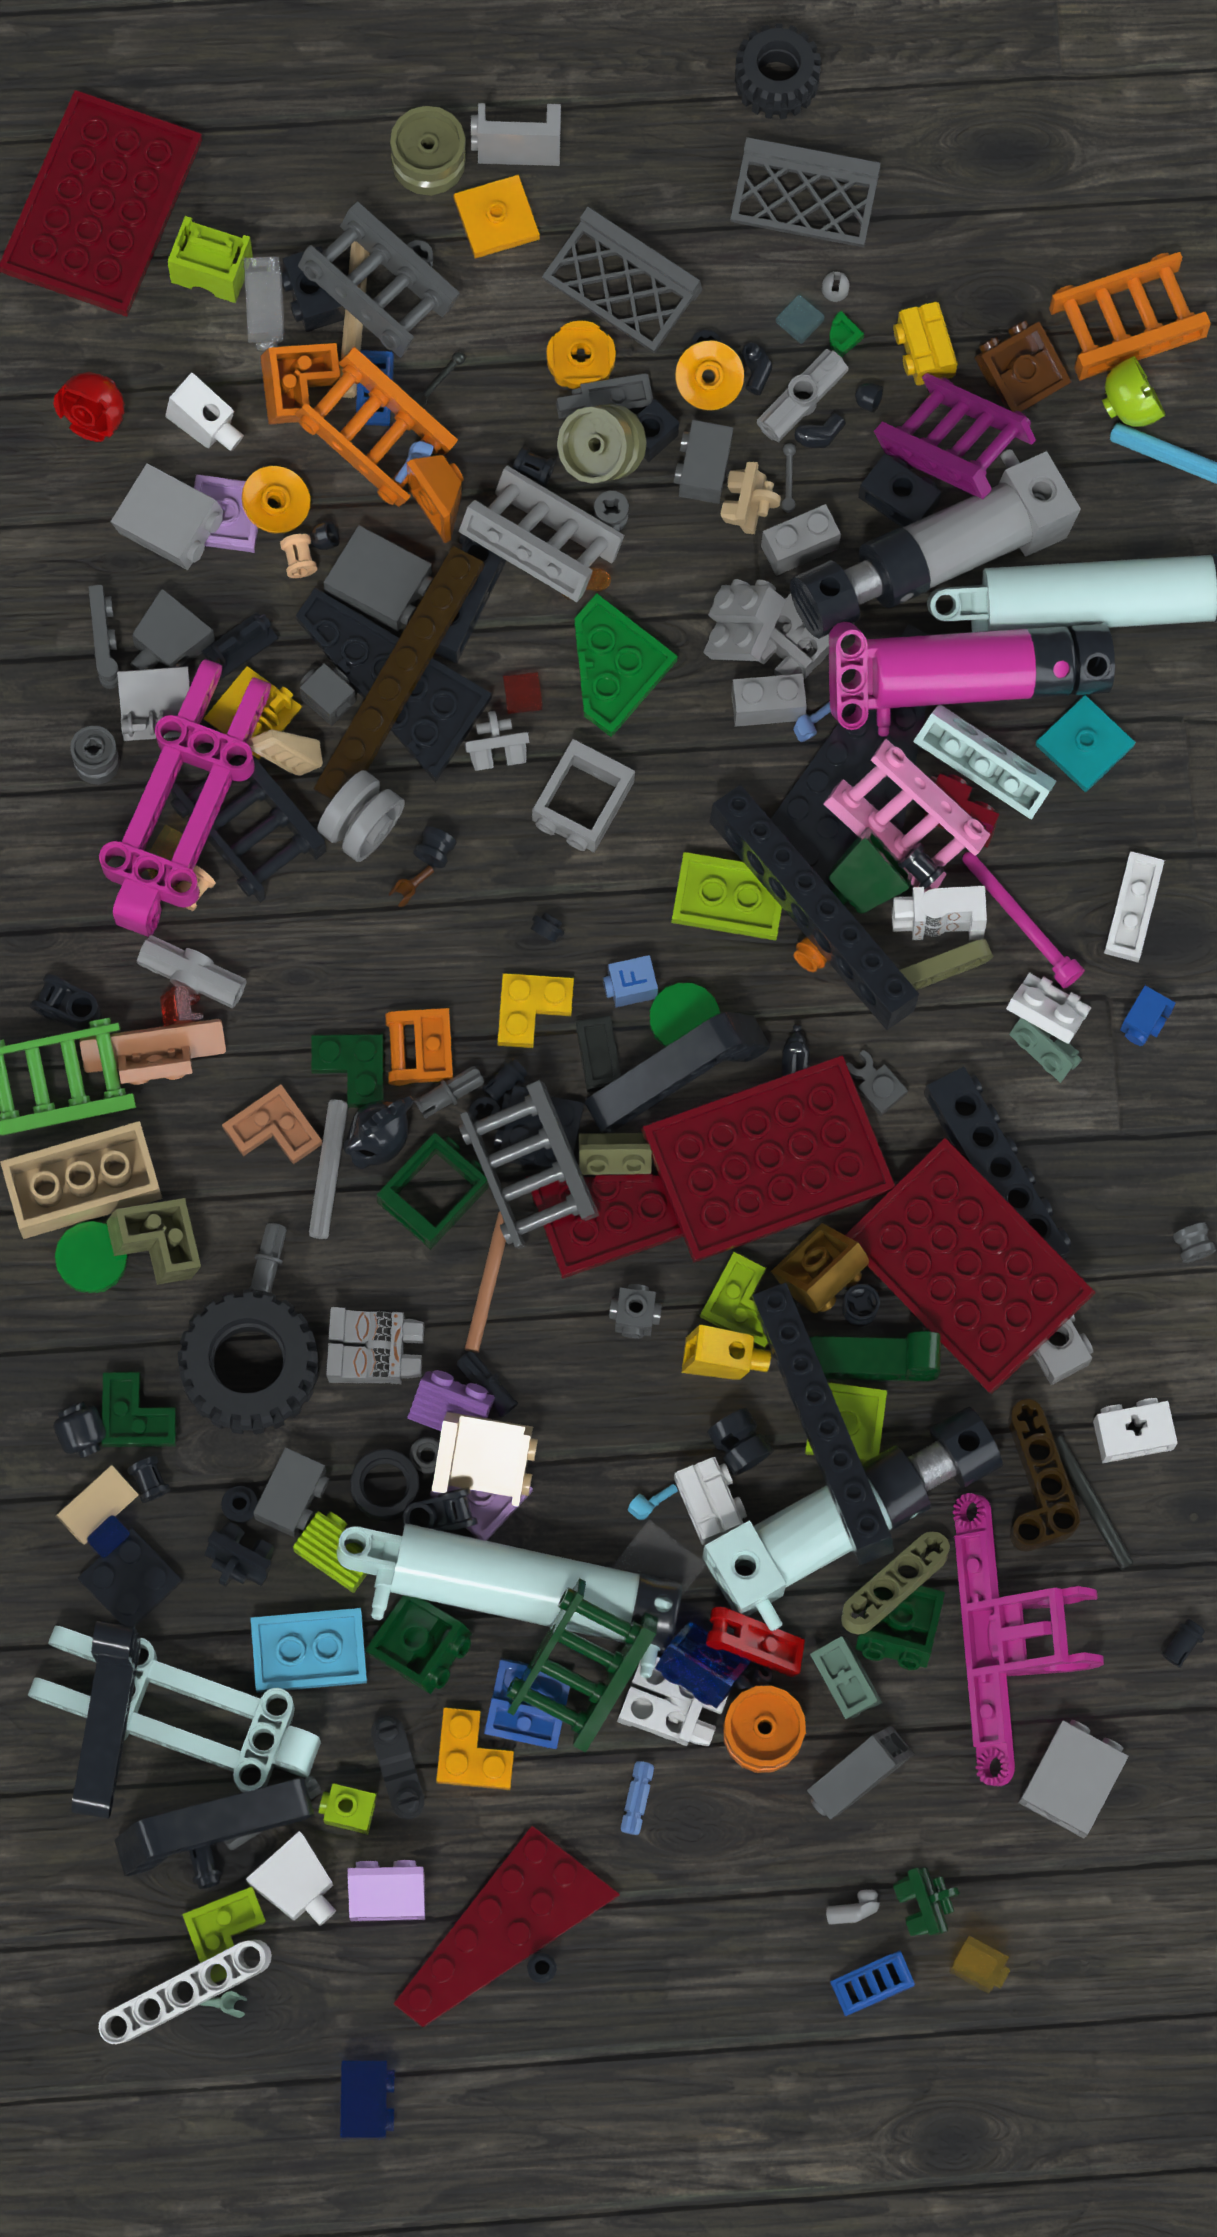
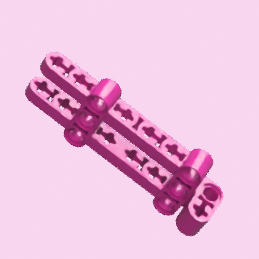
M207 659L201 662L178 716H164L156 724V739L162 752L122 842L113 841L107 843L102 847L99 854L100 864L106 878L122 885L113 907L116 925L147 937L154 934L162 912L161 900L183 908L193 905L198 900L200 889L197 877L193 872L232 780L244 781L253 774L255 768L252 750L246 741L252 737L268 700L271 684L255 677L251 679L227 735L200 725L222 672V665ZM169 731L181 733L180 737L175 741L163 739ZM203 743H210L214 746L209 753L202 754L196 751L197 747ZM240 755L247 758L245 763L240 766L229 764L230 759L234 756ZM185 762L210 773L174 856L170 861L144 850L181 766ZM115 856H121L126 859L123 865L116 868L110 867L108 862ZM146 869H156L159 871L158 875L152 880L141 878V874ZM181 881H187L192 884L190 889L183 893L176 892L173 889Z

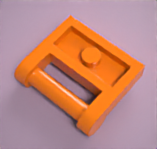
M449 1008L393 1011L385 1014L386 1026L390 1030L392 1071L388 1073L390 1085L401 1086L409 1083L440 1082L441 1080L448 1081L453 1078ZM414 1024L417 1069H406L404 1026Z

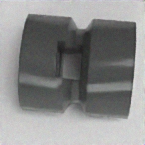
M87 726L75 733L71 740L70 751L76 772L85 782L97 785L107 783L113 779L120 766V758L113 735L101 726Z

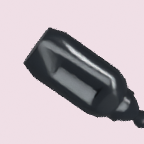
M799 1024L793 1026L794 1032L788 1038V1043L782 1051L781 1077L809 1068L810 1051L805 1043L806 1039H804L800 1032L802 1027Z

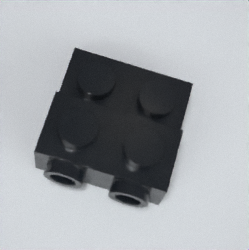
M514 1085L512 1094L505 1093L502 1110L525 1101V1096L530 1095L528 1089ZM550 1096L574 1153L584 1103ZM529 1114L506 1124L505 1128H497L494 1148L502 1150L539 1134L538 1130L544 1128L539 1115L533 1117L532 1114ZM543 1147L509 1163L546 1170L553 1167L552 1163L556 1162L557 1159L552 1148L547 1150Z

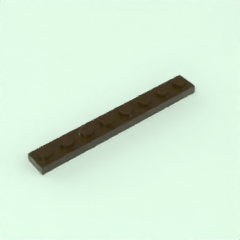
M452 546L313 788L316 792L332 800L345 783L361 770H368L485 566L483 561Z

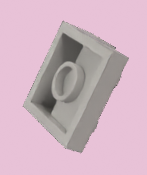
M734 579L731 585H722L714 598V603L708 614L717 623L710 633L709 641L703 653L712 660L759 661L786 600L775 591L776 587L765 580H757L755 586H751L739 579Z

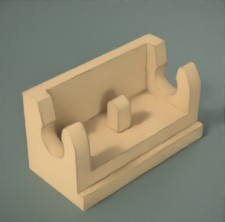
M111 1465L65 1506L56 1517L79 1542L85 1545L139 1494Z

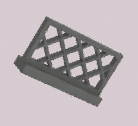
M746 137L730 222L864 248L881 163ZM749 164L764 167L770 177L754 187L747 177ZM771 169H776L780 171L774 174ZM787 172L797 173L803 184L787 193L778 178ZM805 175L813 176V177H812L811 179L807 180V178L805 177ZM821 178L830 180L837 189L822 200L811 186ZM838 181L846 184L841 187ZM774 182L783 197L767 206L758 191ZM746 184L750 190L743 194ZM854 185L869 187L867 199L856 206L853 205L845 193L846 190ZM807 188L817 203L801 213L791 198ZM754 195L763 208L762 211L753 217L739 214L741 203ZM841 195L850 210L834 219L825 204ZM787 201L796 217L787 223L778 222L771 211ZM865 207L864 215L862 218L858 211ZM821 208L830 221L829 224L820 230L811 228L805 217ZM767 214L770 220L762 219V217ZM854 214L861 224L859 237L845 235L838 224ZM800 221V222L803 224V226L794 225V224H796V223H798V222ZM834 227L837 233L830 232L829 230Z
M587 207L580 217L581 222L542 278L642 346L656 353L692 300L695 301L701 293V282ZM585 234L595 241L597 252L577 256L575 245L581 236ZM600 244L608 250L601 251ZM572 251L573 257L567 258L569 253ZM617 255L623 259L625 271L605 274L602 258ZM598 259L601 275L581 279L578 262ZM575 263L577 280L563 283L554 277L560 266ZM628 263L634 266L635 269L629 270ZM645 273L651 277L653 289L633 293L630 276ZM626 277L629 294L609 298L607 281ZM656 281L664 287L657 288ZM603 282L605 299L590 301L584 296L583 285ZM579 286L580 293L573 290L572 288ZM673 292L682 298L675 309L661 311L659 294ZM654 296L657 312L637 316L634 299ZM631 300L633 317L619 320L613 316L611 304ZM607 305L608 312L599 306ZM669 317L666 323L663 324V318ZM659 319L661 330L653 341L640 333L639 322ZM635 323L636 330L632 329L628 325Z

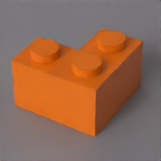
M337 343L270 347L260 356L268 424L299 422L300 418L295 415L297 410L305 403L310 406L308 387L331 386L340 378Z

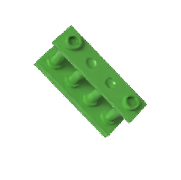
M110 1018L91 1021L89 1022L90 1029L7 1046H5L4 1039L0 1040V1136L137 1108L134 1094L126 1095L125 1088L121 1089L110 1037V1033L121 1031L119 1023L111 1024ZM96 1036L107 1092H104L105 1099L91 1102L90 1096L85 1094L74 1040ZM60 1043L72 1099L68 1100L69 1107L55 1109L54 1103H50L39 1047ZM25 1051L36 1102V1106L33 1107L34 1114L20 1116L19 1110L14 1108L4 1060L5 1054Z

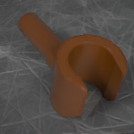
M427 866L410 880H398L389 892V896L394 892L401 893L404 898L398 906H405L415 894V888L434 873L432 867Z

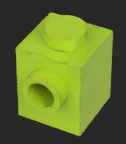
M332 1784L330 1793L323 1792L319 1813L324 1814L323 1820L326 1825L368 1834L377 1796L374 1793Z

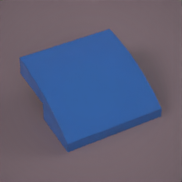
M501 1658L484 1734L557 1750L563 1721L524 1701L521 1702L514 1716L507 1712L509 1698L505 1696L507 1689L515 1676L518 1678L522 1677L529 1664ZM539 1672L530 1688L566 1706L570 1686Z

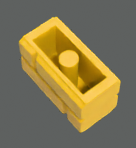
M939 302L901 310L898 315L897 324L893 325L897 344H903L907 354L903 355V365L907 376L913 375L915 384L918 386L925 384L922 379L925 373L939 379L941 377L948 379L955 376L958 364Z

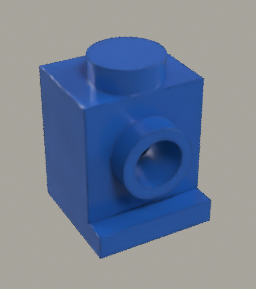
M1145 985L1126 1016L1120 1030L1125 1033V1037L1130 1042L1143 1046L1150 1035L1157 1038L1167 1021L1166 1018H1169L1176 1003Z

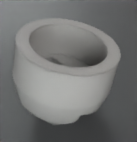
M835 271L826 275L822 283L824 297L833 302L845 299L850 287L848 278L844 273ZM834 280H840L838 292L832 291Z

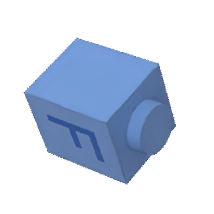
M650 955L608 964V976L602 977L606 997H613L615 1007L652 1000L658 994Z

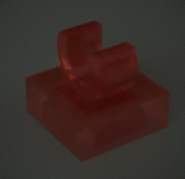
M174 986L162 995L160 1002L164 1026L198 1022L202 1019V1013H193L190 1005L196 1004L201 1000L200 996L188 994V986Z

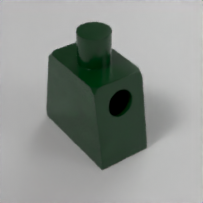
M867 827L833 865L829 879L835 886L831 891L845 906L847 903H850L858 913L863 914L906 891L910 887L913 876L906 868L898 866L899 860L873 830Z

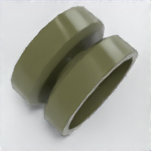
M422 106L409 110L397 120L392 128L390 140L391 164L395 177L406 189L416 194L432 196L448 191L462 177L466 163V140L462 125L453 114L440 107Z
M610 403L577 409L569 415L559 430L557 448L560 461L568 473L579 481L594 484L625 478L634 472L644 458L647 442L644 427L638 417L625 406Z

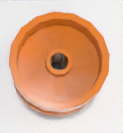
M755 1686L741 1692L730 1704L723 1724L724 1744L730 1757L742 1768L756 1773H771L786 1767L798 1755L806 1734L805 1715L799 1702L787 1691L774 1686ZM764 1722L771 1726L770 1733H760L758 1725L762 1727Z

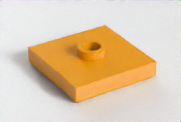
M519 175L454 194V201L475 259L540 240V234Z

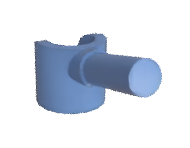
M424 441L414 442L410 447L409 457L394 480L402 484L407 476V462L416 458L431 457L433 445Z
M830 702L810 716L803 715L798 718L793 730L800 742L806 741L817 734L814 724L831 712Z

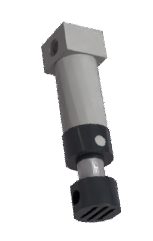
M1008 449L1000 456L1007 469L1004 471L999 484L992 487V490L984 499L972 496L906 527H899L862 544L859 550L860 564L858 563L849 569L843 570L836 562L830 560L793 577L790 582V591L795 609L806 629L814 637L820 639L829 635L832 628L838 623L850 622L853 624L857 622L860 617L859 605L875 597L884 607L890 609L926 593L932 587L1018 548L1021 549L1026 557L1066 539L1081 508L1047 451L1020 463L1013 450Z

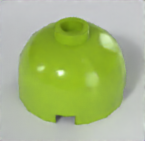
M1135 356L1122 361L1110 371L1105 382L1107 398L1103 399L1102 402L1111 418L1118 416L1126 425L1144 427L1160 420L1165 416V412L1154 388L1150 386L1147 380L1148 377Z

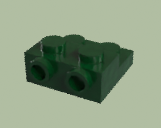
M924 1586L918 1587L870 1631L865 1634H858L855 1649L862 1651L863 1656L869 1660L880 1661L886 1657L897 1660L899 1666L907 1670H917L919 1667L927 1668L945 1592ZM878 1587L873 1591L874 1595L881 1600H889L893 1597L891 1590L885 1587ZM866 1603V1608H865V1611H864L863 1618H865V1613H866L867 1608L870 1607L867 1603Z
M403 1595L365 1651L373 1658L398 1672L404 1679L431 1695L435 1688L441 1689L449 1680V1667L455 1658H462L469 1651L471 1646L469 1638L472 1633L463 1623L425 1600Z

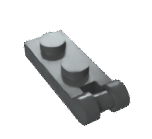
M103 585L88 586L97 672L101 685L107 689H113L118 686L117 671L119 669L117 662L111 658V650H117L115 629H108L107 619L108 617H114L112 597H105Z

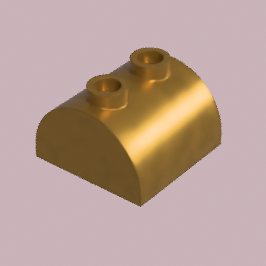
M821 1223L771 1272L780 1284L787 1283L790 1293L795 1300L809 1311L817 1313L818 1311L824 1312L832 1308L836 1303L835 1295L844 1287H852L860 1281L862 1277L860 1271L869 1264V1259L858 1242Z

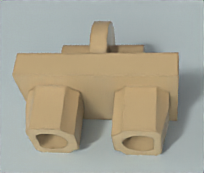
M747 462L746 469L731 470L729 472L728 489L731 493H740L739 501L725 500L721 509V517L725 523L739 525L746 534H755L758 517H766L769 508H777L781 502V497L777 493L772 492L774 483L766 481L767 476L758 470L759 465L757 462Z

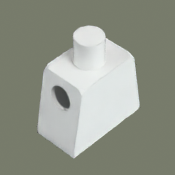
M192 372L169 397L165 417L206 448H210L218 440L228 450L232 451L244 437L242 433L231 425L234 413L232 408Z
M300 1831L246 1878L248 1884L293 1920H296L307 1911L318 1925L321 1926L336 1912L335 1908L323 1896L333 1886V1883Z

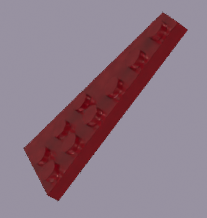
M531 1826L393 2004L424 2028L463 2000L493 1982L509 1969H512L557 1939L560 1935L590 1917L594 1912L618 1898L620 1894L535 1827Z

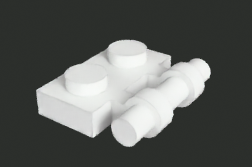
M1029 973L1006 1009L1069 1044L1083 1020L1087 1017L1091 1007L1079 1001L1080 996L1072 992L1069 995L1052 985L1053 981L1043 976L1040 979Z

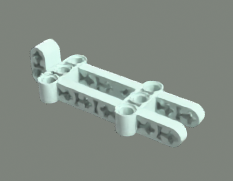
M54 1626L48 1644L65 1652L96 1662L91 1653L92 1637L61 1626ZM141 1638L140 1648L146 1649L149 1652V1657L144 1664L137 1665L134 1682L136 1690L131 1699L124 1741L131 1734L234 1772L233 1777L236 1786L243 1793L266 1787L274 1767L308 1778L321 1741L313 1733L290 1726L295 1707L292 1697L287 1691L281 1688H273L266 1691L261 1699L158 1662L156 1652L151 1643ZM36 1677L28 1693V1696L33 1699L87 1718L91 1696ZM149 1682L252 1719L241 1751L138 1714ZM276 1698H281L288 1703L286 1711L279 1716L271 1715L267 1711L269 1702ZM261 1733H269L274 1737L273 1746L265 1751L258 1750L254 1746L255 1738ZM251 1767L257 1768L261 1772L259 1782L252 1786L243 1784L241 1782L243 1771Z

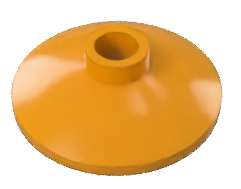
M702 341L692 345L682 354L676 366L675 380L681 396L689 404L702 410H717L729 405L739 395L744 382V369L739 356L732 348L717 341ZM705 370L713 372L714 381L712 383H706L703 380L702 374Z
M280 466L260 468L249 476L242 489L241 500L245 514L254 525L270 533L292 531L300 526L308 515L310 509L308 488L296 473ZM268 500H276L279 504V508L275 509L270 507L268 505Z

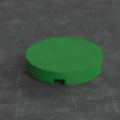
M677 983L666 987L655 997L650 1008V1028L654 1038L660 1044L662 1043L667 1047L708 1019L720 1014V1009L715 998L705 988L693 983Z
M95 1221L78 1223L68 1229L58 1241L55 1252L57 1271L64 1282L78 1292H105L118 1283L124 1275L127 1266V1254L114 1256L108 1227L105 1223Z

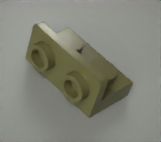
M643 1133L579 1134V1167L583 1175L651 1174L652 1150L649 1144L646 1143Z

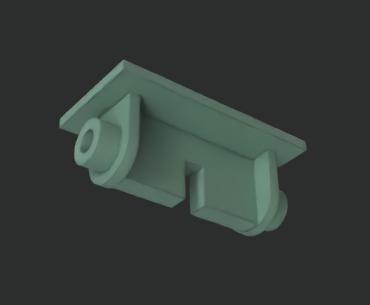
M1023 1018L1019 1019L1009 1034L1021 1048L1025 1049L1043 1066L1045 1071L1054 1076L1060 1083L1069 1071L1075 1069L1082 1061L1078 1056L1080 1052L1070 1043L1067 1044L1060 1039L1053 1042L1050 1039L1053 1035Z

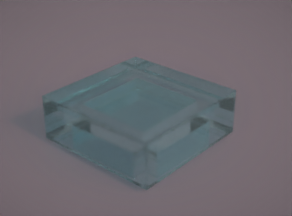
M798 295L778 315L776 323L802 344L824 321L825 316L801 295Z

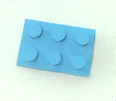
M361 1608L251 1618L257 1693L266 1692L273 1688L295 1690L367 1683Z

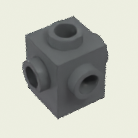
M629 1284L627 1288H620L619 1298H611L609 1319L616 1320L615 1332L622 1333L624 1337L635 1339L651 1336L652 1324L660 1325L662 1308L661 1303H655L656 1292L649 1291L648 1286L640 1284ZM629 1305L643 1307V1309L638 1313H634L629 1309Z

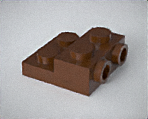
M1024 320L1008 329L1009 337L1002 341H999L997 337L988 340L979 346L981 353L974 356L989 386L995 387L1005 408L1012 412H1021L1072 382L1039 321L1028 325L1027 321Z

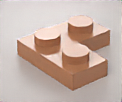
M279 1085L222 1124L224 1131L243 1156L272 1136L293 1164L322 1145L321 1138L282 1085Z

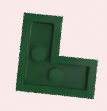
M312 1035V1074L347 1073L348 1108H362L370 1102L384 1101L383 1035Z
M139 1372L103 1373L102 1423L106 1431V1437L102 1441V1446H176V1408H140Z

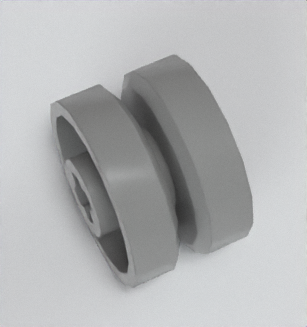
M364 770L355 774L339 790L327 806L317 827L318 833L331 843L343 840V852L356 862L363 861L378 848L395 826L405 806L404 799L392 790L386 789L379 793L380 781Z

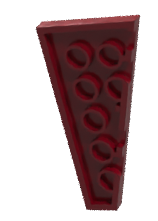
M653 1174L584 1177L599 1216L585 1221L581 1219L580 1214L574 1216L572 1213L543 1226L562 1279L683 1237L660 1176H653ZM559 1180L530 1192L537 1212L567 1200L566 1196L571 1194L566 1181L560 1183Z

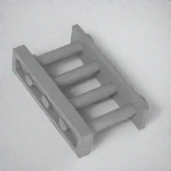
M509 466L503 469L495 494L498 497L489 507L474 500L467 507L459 532L575 602H578L584 595L593 572L589 568L599 556L613 563L625 536ZM510 504L528 513L518 525L500 515ZM540 521L557 531L547 543L529 533ZM569 539L586 548L577 560L559 550Z

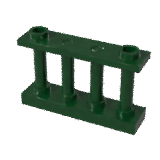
M579 1578L573 1589L567 1587L558 1603V1607L561 1608L559 1614L522 1677L518 1678L515 1676L505 1696L509 1698L507 1712L513 1716L521 1702L524 1701L571 1725V1730L574 1731L573 1746L586 1752L656 1636L658 1618L645 1612L639 1623L635 1621L629 1623L583 1599L586 1581ZM574 1612L623 1636V1641L627 1643L621 1653L618 1651L611 1653L565 1629ZM559 1642L606 1666V1671L609 1673L604 1682L598 1680L595 1683L548 1659L556 1643ZM539 1672L589 1696L588 1700L591 1701V1704L586 1712L582 1710L576 1712L531 1689L530 1687Z

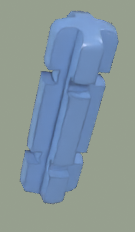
M637 1761L634 1765L632 1774L634 1781L630 1783L624 1810L627 1813L623 1815L621 1831L631 1835H638L640 1833L643 1821L640 1818L641 1815H644L650 1790L648 1782L652 1781L654 1765Z

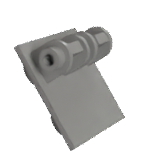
M188 666L117 671L123 741L156 739L155 727L157 722L164 716H178L190 688ZM169 731L163 738L180 737L181 733Z

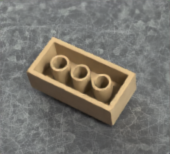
M140 1121L0 1161L23 1239L112 1214L115 1209L139 1206L162 1199Z

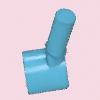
M672 1484L653 1496L649 1501L639 1493L631 1501L627 1510L637 1519L644 1520L660 1502L678 1492V1489Z

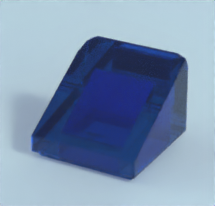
M111 1515L86 1538V1541L96 1554L106 1558L129 1536L130 1532L114 1515Z

